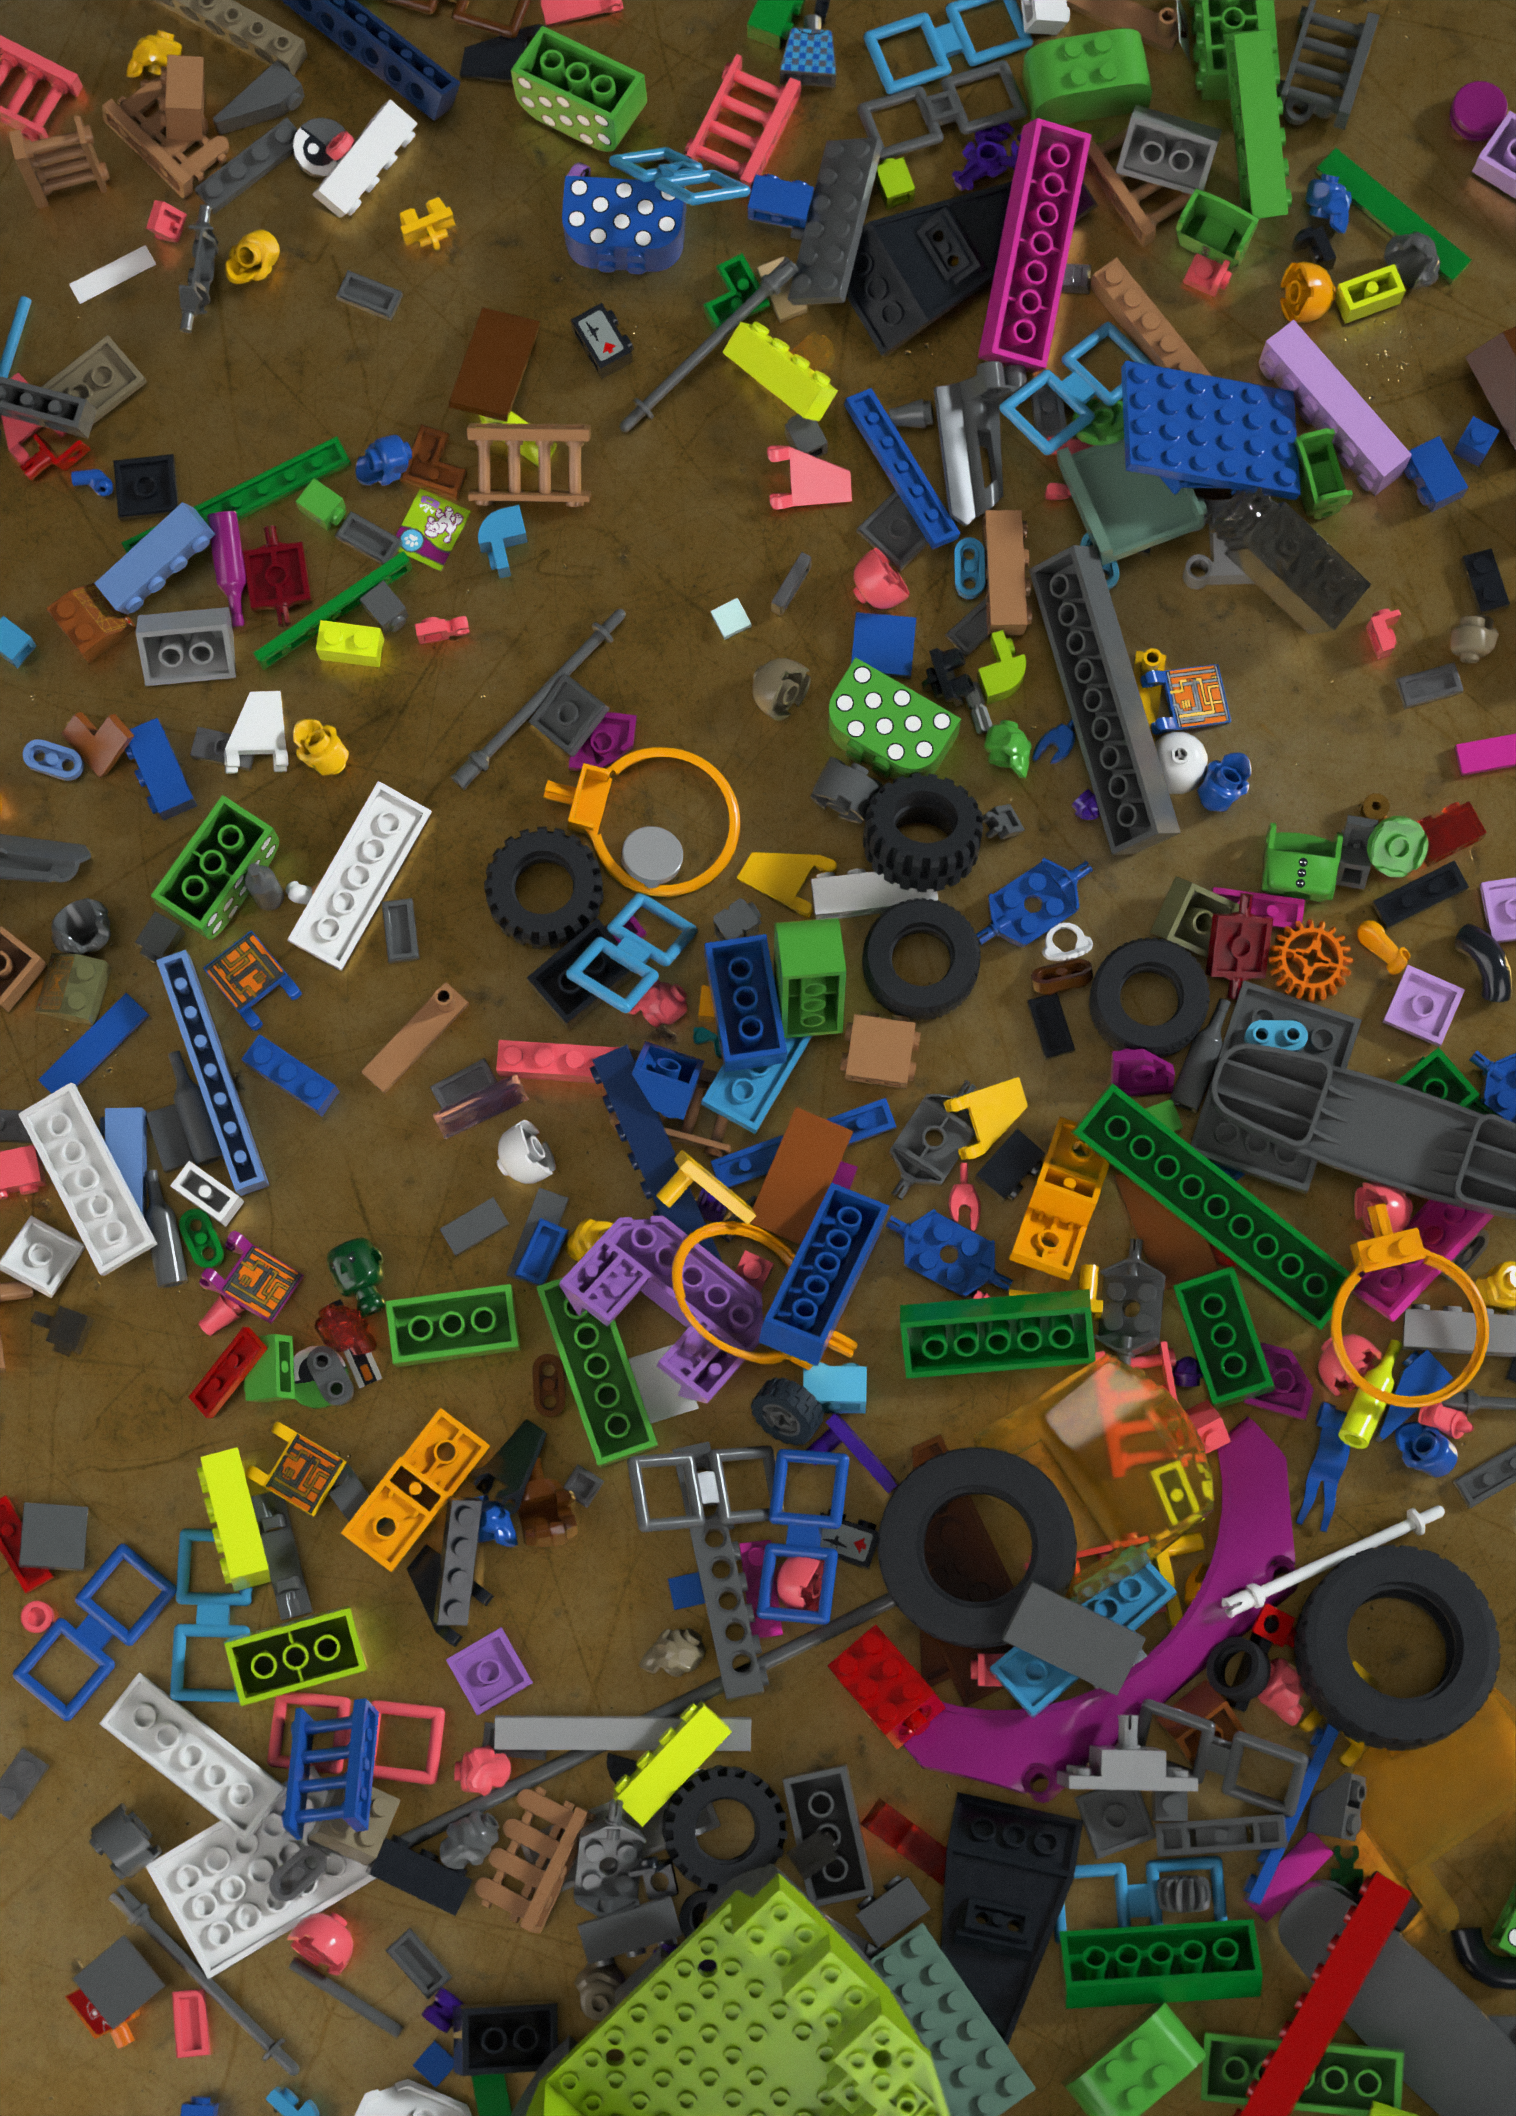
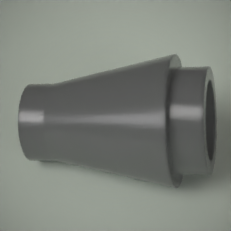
M922 398L889 409L890 419L894 426L927 428V425L934 424L931 400L924 401Z

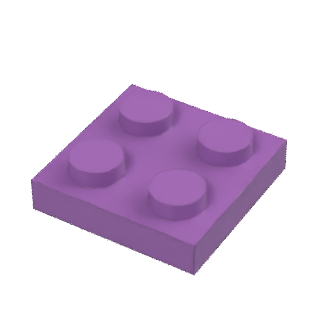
M502 1627L446 1659L477 1716L533 1684Z

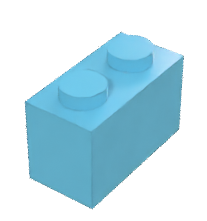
M819 1362L818 1366L813 1365L810 1370L803 1368V1387L816 1397L824 1413L866 1414L867 1366H860L856 1363L829 1366L826 1363Z

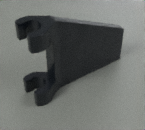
M541 24L526 26L519 30L517 37L514 39L498 36L465 47L460 77L513 83L511 69L541 26H546Z
M526 1419L485 1466L472 1471L467 1480L473 1485H477L476 1489L484 1495L491 1490L494 1479L499 1481L507 1488L500 1490L496 1494L495 1500L502 1504L503 1508L510 1514L516 1513L520 1508L526 1485L547 1433Z
M425 1544L408 1566L407 1571L435 1632L449 1644L456 1647L463 1637L448 1625H437L433 1622L441 1555ZM473 1580L471 1595L487 1607L494 1596Z

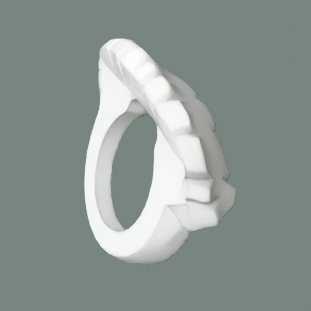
M1059 923L1047 932L1042 954L1050 961L1063 962L1073 960L1092 950L1093 941L1090 937L1085 936L1078 926L1072 923ZM1061 929L1072 930L1078 939L1075 949L1067 952L1061 951V949L1054 945L1053 935Z

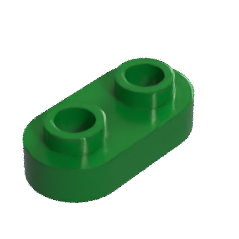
M190 1209L183 1213L179 1220V1229L194 1262L204 1269L216 1268L224 1259V1248L210 1217L200 1209ZM194 1221H201L202 1226L200 1230L192 1231L191 1225ZM213 1249L214 1256L211 1259H205V1250Z

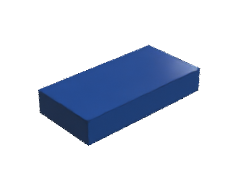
M540 1218L514 1275L537 1286L546 1284L569 1230Z

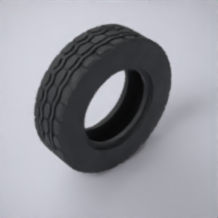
M968 1447L947 1451L925 1461V1463L909 1473L893 1492L880 1523L878 1560L885 1586L893 1601L914 1625L933 1638L955 1646L990 1648L1009 1644L1003 1641L1001 1637L1030 1580L1065 1597L1075 1572L1077 1540L1073 1518L1063 1496L1053 1482L1036 1466L1006 1451L985 1447ZM967 1495H989L1007 1502L1020 1513L1031 1534L1032 1555L1024 1577L1010 1592L991 1601L968 1602L949 1595L935 1583L925 1562L924 1541L932 1519L945 1505Z
M1378 1546L1377 1549L1369 1548L1357 1552L1356 1555H1351L1340 1562L1308 1596L1302 1607V1613L1299 1614L1295 1629L1297 1631V1635L1294 1636V1653L1297 1655L1295 1658L1298 1675H1301V1685L1307 1697L1310 1696L1312 1700L1311 1704L1320 1715L1326 1718V1722L1338 1732L1341 1730L1344 1732V1736L1358 1743L1364 1742L1365 1746L1377 1749L1386 1748L1388 1751L1414 1750L1433 1745L1447 1738L1466 1724L1482 1708L1488 1699L1489 1693L1492 1692L1497 1679L1496 1672L1499 1671L1501 1656L1498 1653L1501 1648L1499 1631H1496L1497 1622L1494 1613L1487 1605L1489 1603L1481 1589L1475 1586L1476 1583L1465 1572L1462 1573L1457 1565L1446 1558H1440L1439 1554L1425 1549L1418 1550L1417 1547ZM1395 1598L1418 1606L1433 1619L1442 1634L1446 1650L1444 1672L1433 1691L1414 1698H1396L1375 1690L1361 1678L1352 1664L1347 1646L1348 1627L1358 1607L1376 1599Z

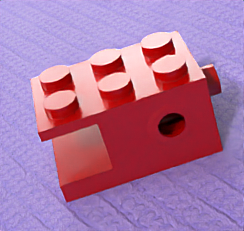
M876 1624L827 1665L839 1682L865 1711L870 1720L897 1750L914 1735L918 1736L925 1732L930 1725V1721L946 1708L919 1672L913 1668Z

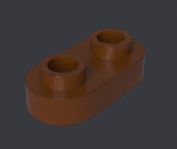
M1073 959L1039 967L1031 974L1033 989L1043 995H1051L1057 991L1070 988H1082L1093 979L1092 964L1085 959Z
M543 1354L535 1360L532 1368L534 1406L542 1416L552 1418L560 1415L566 1406L565 1369L559 1357L553 1354ZM547 1365H552L555 1368V1372L551 1376L543 1374V1369ZM549 1396L556 1399L555 1406L551 1408L546 1407L544 1404L545 1399Z

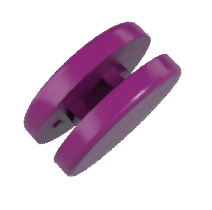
M1485 81L1468 83L1454 97L1449 112L1450 123L1455 132L1464 139L1477 142L1488 140L1506 117L1508 103L1504 93L1494 84Z

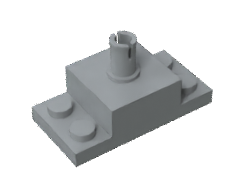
M1118 1715V1744H1115V1746L1090 1745L1089 1768H1086L1084 1765H1067L1066 1771H1057V1784L1068 1789L1198 1791V1778L1188 1775L1189 1770H1182L1180 1767H1166L1165 1750L1153 1746L1137 1745L1139 1715Z

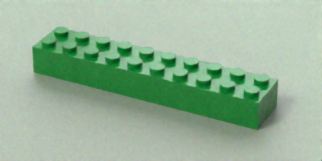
M1109 1083L1071 1133L1315 1328L1321 1330L1331 1318L1332 1306L1337 1291L1350 1272L1117 1086Z

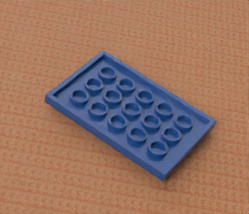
M1127 360L1121 366L1126 471L1296 500L1301 494L1299 462L1294 445V440L1297 437L1294 391Z

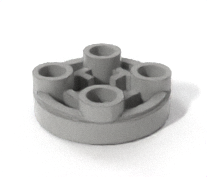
M655 826L641 827L630 833L625 839L620 862L632 878L643 883L648 888H657L660 884L672 880L678 874L683 861V849L679 840L671 832Z

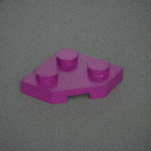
M607 712L574 757L570 755L569 770L581 772L583 763L606 769L630 751L634 746L637 715Z
M1145 1049L1112 1051L1110 1083H1113L1128 1096L1172 1093L1175 1073L1171 1063Z
M1261 1342L1260 1346L1275 1391L1245 1400L1244 1403L1306 1421L1314 1394L1312 1385L1291 1350Z

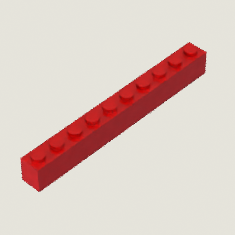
M1376 1872L1373 1878L1367 1876L1359 1890V1894L1363 1895L1357 1907L1351 1905L1342 1921L1347 1926L1341 1936L1337 1933L1333 1936L1327 1947V1951L1331 1953L1325 1965L1321 1962L1318 1963L1310 1978L1315 1983L1309 1993L1303 1991L1294 2006L1298 2010L1293 2022L1287 2020L1278 2035L1282 2042L1277 2051L1270 2049L1262 2063V2067L1266 2069L1260 2081L1256 2078L1253 2079L1245 2096L1250 2098L1243 2110L1238 2107L1233 2116H1290L1412 1897L1411 1891Z

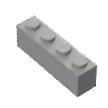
M1411 1304V1309L1407 1308L1404 1311L1402 1350L1425 1351L1428 1349L1430 1352L1473 1353L1476 1341V1319L1474 1313L1462 1312V1307L1443 1306V1311L1430 1310V1305ZM1486 1308L1489 1320V1341L1485 1355L1516 1357V1310H1508L1507 1315L1494 1314V1309Z

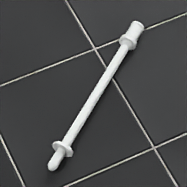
M1439 1505L1421 1513L1411 1508L1407 1510V1519L1264 1585L1260 1586L1255 1583L1246 1585L1245 1590L1222 1599V1606L1230 1607L1224 1611L1232 1618L1252 1607L1258 1609L1264 1606L1266 1597L1328 1570L1351 1555H1356L1357 1552L1376 1548L1411 1531L1421 1536L1425 1534V1525L1441 1518L1445 1510Z

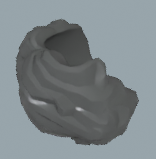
M1415 231L1411 234L1394 236L1387 243L1384 259L1388 266L1395 264L1402 282L1407 287L1419 289L1421 287H1429L1437 281L1440 258L1437 255L1435 243L1429 236Z
M89 898L77 900L65 906L52 920L51 940L55 947L61 952L79 955L85 952L99 951L106 945L111 936L108 909L100 901Z

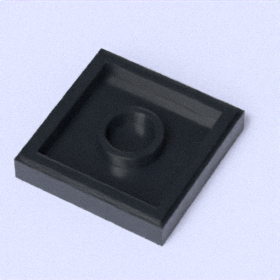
M173 454L113 461L118 518L120 521L168 516L179 506L175 457Z

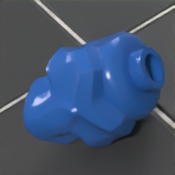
M1321 174L1320 179H1312L1308 184L1305 202L1311 206L1309 215L1330 219V226L1338 233L1345 234L1349 222V205L1352 201L1351 192L1347 191L1344 185L1338 183L1339 177Z
M389 435L376 439L365 450V456H361L357 460L356 479L358 482L364 485H372L379 482L381 486H386L400 479L401 473L407 470L409 460L412 459V450L409 443L403 442L398 435Z
M1238 752L1225 755L1222 761L1214 760L1208 764L1204 781L1197 790L1201 804L1207 810L1226 812L1234 801L1248 793L1249 783L1247 779L1252 773L1250 760L1245 754Z
M1409 1422L1400 1425L1395 1431L1396 1444L1398 1449L1403 1452L1402 1459L1407 1467L1422 1470L1435 1478L1443 1477L1455 1467L1458 1460L1456 1447L1437 1428L1421 1425L1418 1422Z
M489 1495L474 1497L482 1500L477 1543L496 1540L498 1544L512 1548L517 1546V1536L510 1513L503 1508L504 1506L497 1501H490Z

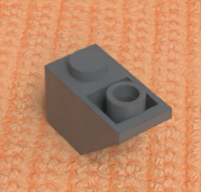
M1346 1772L1315 1796L1311 1801L1306 1831L1356 1841V1835L1361 1828V1806L1367 1793L1366 1777Z

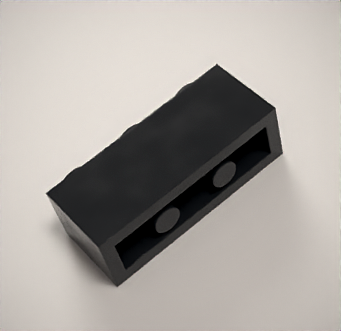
M394 1834L391 1839L385 1837L377 1858L368 1865L365 1872L456 1916L473 1881L465 1876L468 1870L445 1867L437 1863L438 1855L421 1848L420 1853L408 1849L410 1842Z

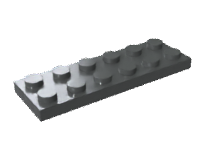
M878 137L826 141L796 263L799 272L793 275L788 300L793 305L845 303L883 142Z

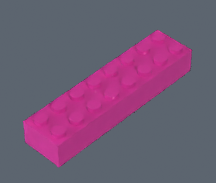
M1039 118L1023 125L978 354L979 359L999 361L1004 366L1022 365L1025 366L1026 372L1035 373L1046 368L1092 134Z

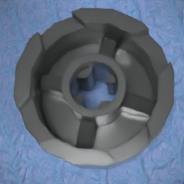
M830 757L813 788L810 798L825 810L829 806L831 809L839 812L838 817L853 823L862 824L866 819L867 807L870 806L871 798L875 793L879 792L883 784L874 778L868 777L869 771L863 766L852 763L851 767H849L841 760Z
M124 1803L117 1806L91 1828L92 1834L89 1840L99 1855L105 1853L112 1861L110 1868L121 1880L125 1877L133 1878L162 1853L159 1845L153 1848L148 1841L153 1835L133 1811L129 1815L125 1813L127 1807Z

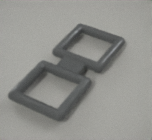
M1001 60L946 77L941 81L944 92L931 96L926 95L922 86H916L859 104L857 111L868 138L878 137L882 141L872 117V112L915 99L930 133L884 147L883 144L879 161L941 143L944 136L940 126L956 121L960 132L968 135L1027 116L1028 109L1008 62ZM1000 74L1014 108L969 121L955 87Z
M766 1445L711 1450L708 1454L711 1472L699 1473L696 1471L694 1455L691 1452L629 1457L627 1466L639 1530L641 1532H654L702 1527L705 1524L703 1506L717 1505L719 1520L724 1525L769 1521L770 1508L731 1511L722 1462L762 1459L771 1502L776 1463L773 1448ZM683 1465L691 1515L650 1519L641 1468Z
M1151 1699L1143 1700L1138 1719L1137 1745L1146 1746L1153 1714L1201 1731L1193 1769L1166 1760V1767H1180L1182 1770H1189L1188 1775L1198 1778V1784L1204 1781L1206 1769L1224 1775L1222 1792L1225 1795L1278 1814H1284L1286 1817H1293L1296 1814L1308 1764V1756L1306 1754L1242 1731H1237L1233 1736L1232 1742L1214 1736L1216 1726L1211 1720ZM1244 1747L1294 1764L1285 1802L1236 1785Z

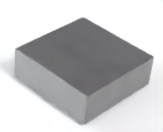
M577 1464L563 1488L574 1491L575 1501L588 1508L605 1481Z

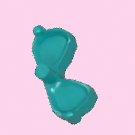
M694 1027V1043L701 1045L713 1042L716 1057L722 1058L718 1035L705 1027Z

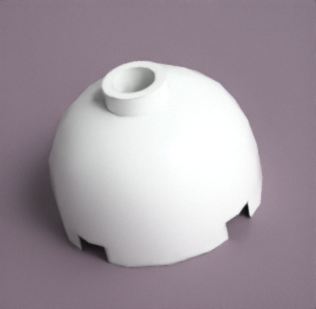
M1171 732L1163 735L1154 744L1169 794H1184L1194 790L1203 780L1208 769V756L1203 744L1195 736L1186 732Z
M522 1120L503 1133L498 1145L499 1159L497 1160V1165L505 1176L509 1175L514 1180L524 1184H533L552 1175L556 1165L549 1145L546 1141L541 1145L535 1136L540 1133L539 1130L527 1120Z

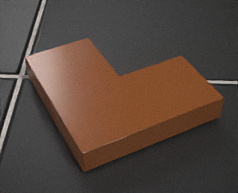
M423 424L420 425L411 448L412 459L409 460L407 470L401 474V482L454 500L458 499L467 476V470L441 461L450 438L449 433Z
M82 712L74 714L61 734L99 778L108 775L134 737L133 733L116 714L108 716L99 730H97Z

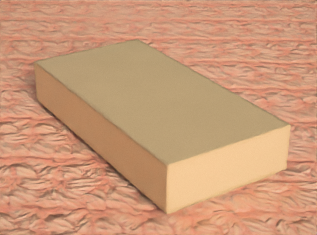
M783 256L758 266L757 273L760 280L764 274L769 275L785 257ZM793 276L780 288L781 292L777 296L775 294L768 296L780 323L807 312L806 304L793 305L788 300Z

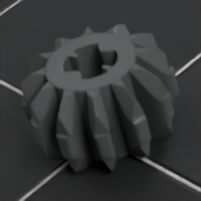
M1166 1876L1158 1880L1156 1898L1159 1908L1163 1911L1179 1913L1201 1912L1209 1908L1211 1889L1209 1888L1208 1879L1203 1876Z

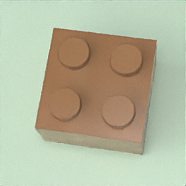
M167 55V67L161 66L160 127H166L167 139L202 141L205 90L204 57Z
M0 926V1006L9 1012L47 967V964L39 955Z

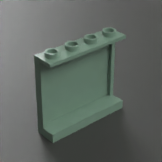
M1124 438L1113 444L1095 445L1074 454L1070 453L1068 447L1057 451L1058 466L1091 542L1097 548L1102 566L1204 527V515L1208 512L1203 498L1196 497L1193 490L1196 488H1181L1177 495H1174L1159 476L1126 471Z

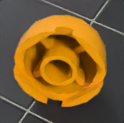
M1298 262L1291 263L1285 270L1281 287H1286V298L1280 297V304L1286 319L1290 322L1295 320L1298 323H1306L1323 317L1336 296L1335 286L1326 269L1314 263Z

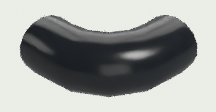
M1473 924L1464 925L1456 936L1455 948L1458 952L1472 959L1477 966L1481 976V996L1492 1002L1510 1000L1513 993L1512 970L1504 950L1494 937Z
M1482 1927L1450 1930L1451 1942L1458 1962L1473 1979L1490 1988L1516 1990V1957H1501L1491 1952L1485 1944Z

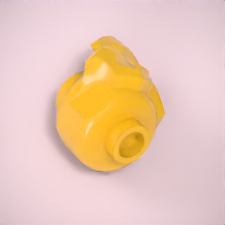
M157 30L156 35H147L145 38H141L133 50L126 76L129 78L140 76L144 66H146L145 71L161 75V66L167 67V55L181 56L182 46L179 42L174 41L175 35Z
M255 230L244 235L238 244L233 245L229 251V259L225 263L226 277L229 282L242 284L251 280L259 281L266 278L280 253L276 238L266 230Z
M302 719L295 724L293 741L299 746L296 750L299 760L309 767L315 768L322 776L336 775L345 768L349 752L337 736L335 727L331 725L322 726L319 720Z
M591 1218L584 1219L565 1241L564 1247L567 1254L579 1262L614 1223L607 1221L596 1222Z
M1505 1261L1494 1265L1487 1273L1479 1275L1475 1282L1485 1307L1494 1309V1314L1496 1312L1504 1314L1508 1310H1514L1516 1307L1515 1261Z

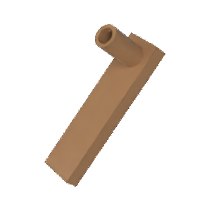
M1066 0L1067 6L1070 9L1113 29L1127 28L1138 31L1141 34L1143 43L1168 55L1171 54L1179 39L1178 22H1176L1177 14L1172 8H1163L1158 14L1131 0Z
M445 982L369 1062L361 1073L385 1094L469 1006V1003Z

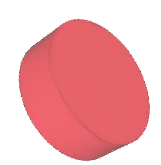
M347 131L340 132L330 141L326 148V153L334 161H337L351 149L355 139Z
M30 1602L21 1612L23 1627L32 1633H43L54 1622L53 1609L45 1602Z

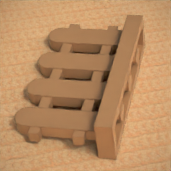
M156 77L150 82L145 78L140 82L142 88L128 99L124 96L118 99L119 106L112 99L102 105L103 121L183 199H186L193 193L192 181L194 179L200 182L204 179L203 172L217 161L223 164L227 160L226 154L229 150V142L223 136H216L209 140L205 136L208 133L209 127L208 121L204 117L202 141L167 139L162 134L166 131V127H160V109L148 119L142 114L156 102L160 105V93H162L161 77ZM196 142L203 146L188 158L183 154L185 150Z
M539 1786L536 1791L524 1789L519 1792L517 1802L522 1808L526 1809V1812L521 1821L511 1818L503 1825L504 1834L511 1838L512 1841L507 1850L495 1848L489 1854L490 1864L498 1870L493 1880L490 1878H480L475 1883L476 1894L484 1898L481 1905L491 1908L492 1904L503 1908L511 1913L509 1920L518 1923L521 1918L522 1921L519 1926L534 1933H541L577 1858L580 1830L594 1822L597 1816L579 1807L572 1811L575 1804L569 1801H565L563 1806L545 1797L544 1795L547 1790ZM535 1814L554 1824L549 1835L530 1826ZM563 1829H565V1831H564V1833H563V1836H562L561 1840L559 1841L558 1839H559V1837H560V1835H561V1832H562ZM521 1844L540 1854L535 1865L516 1855ZM551 1859V1861H550V1863H549V1865H548V1867H547V1869H546V1871H545L544 1868H545V1866H546L548 1860ZM507 1874L526 1883L521 1894L502 1885ZM534 1889H537L532 1900H530Z

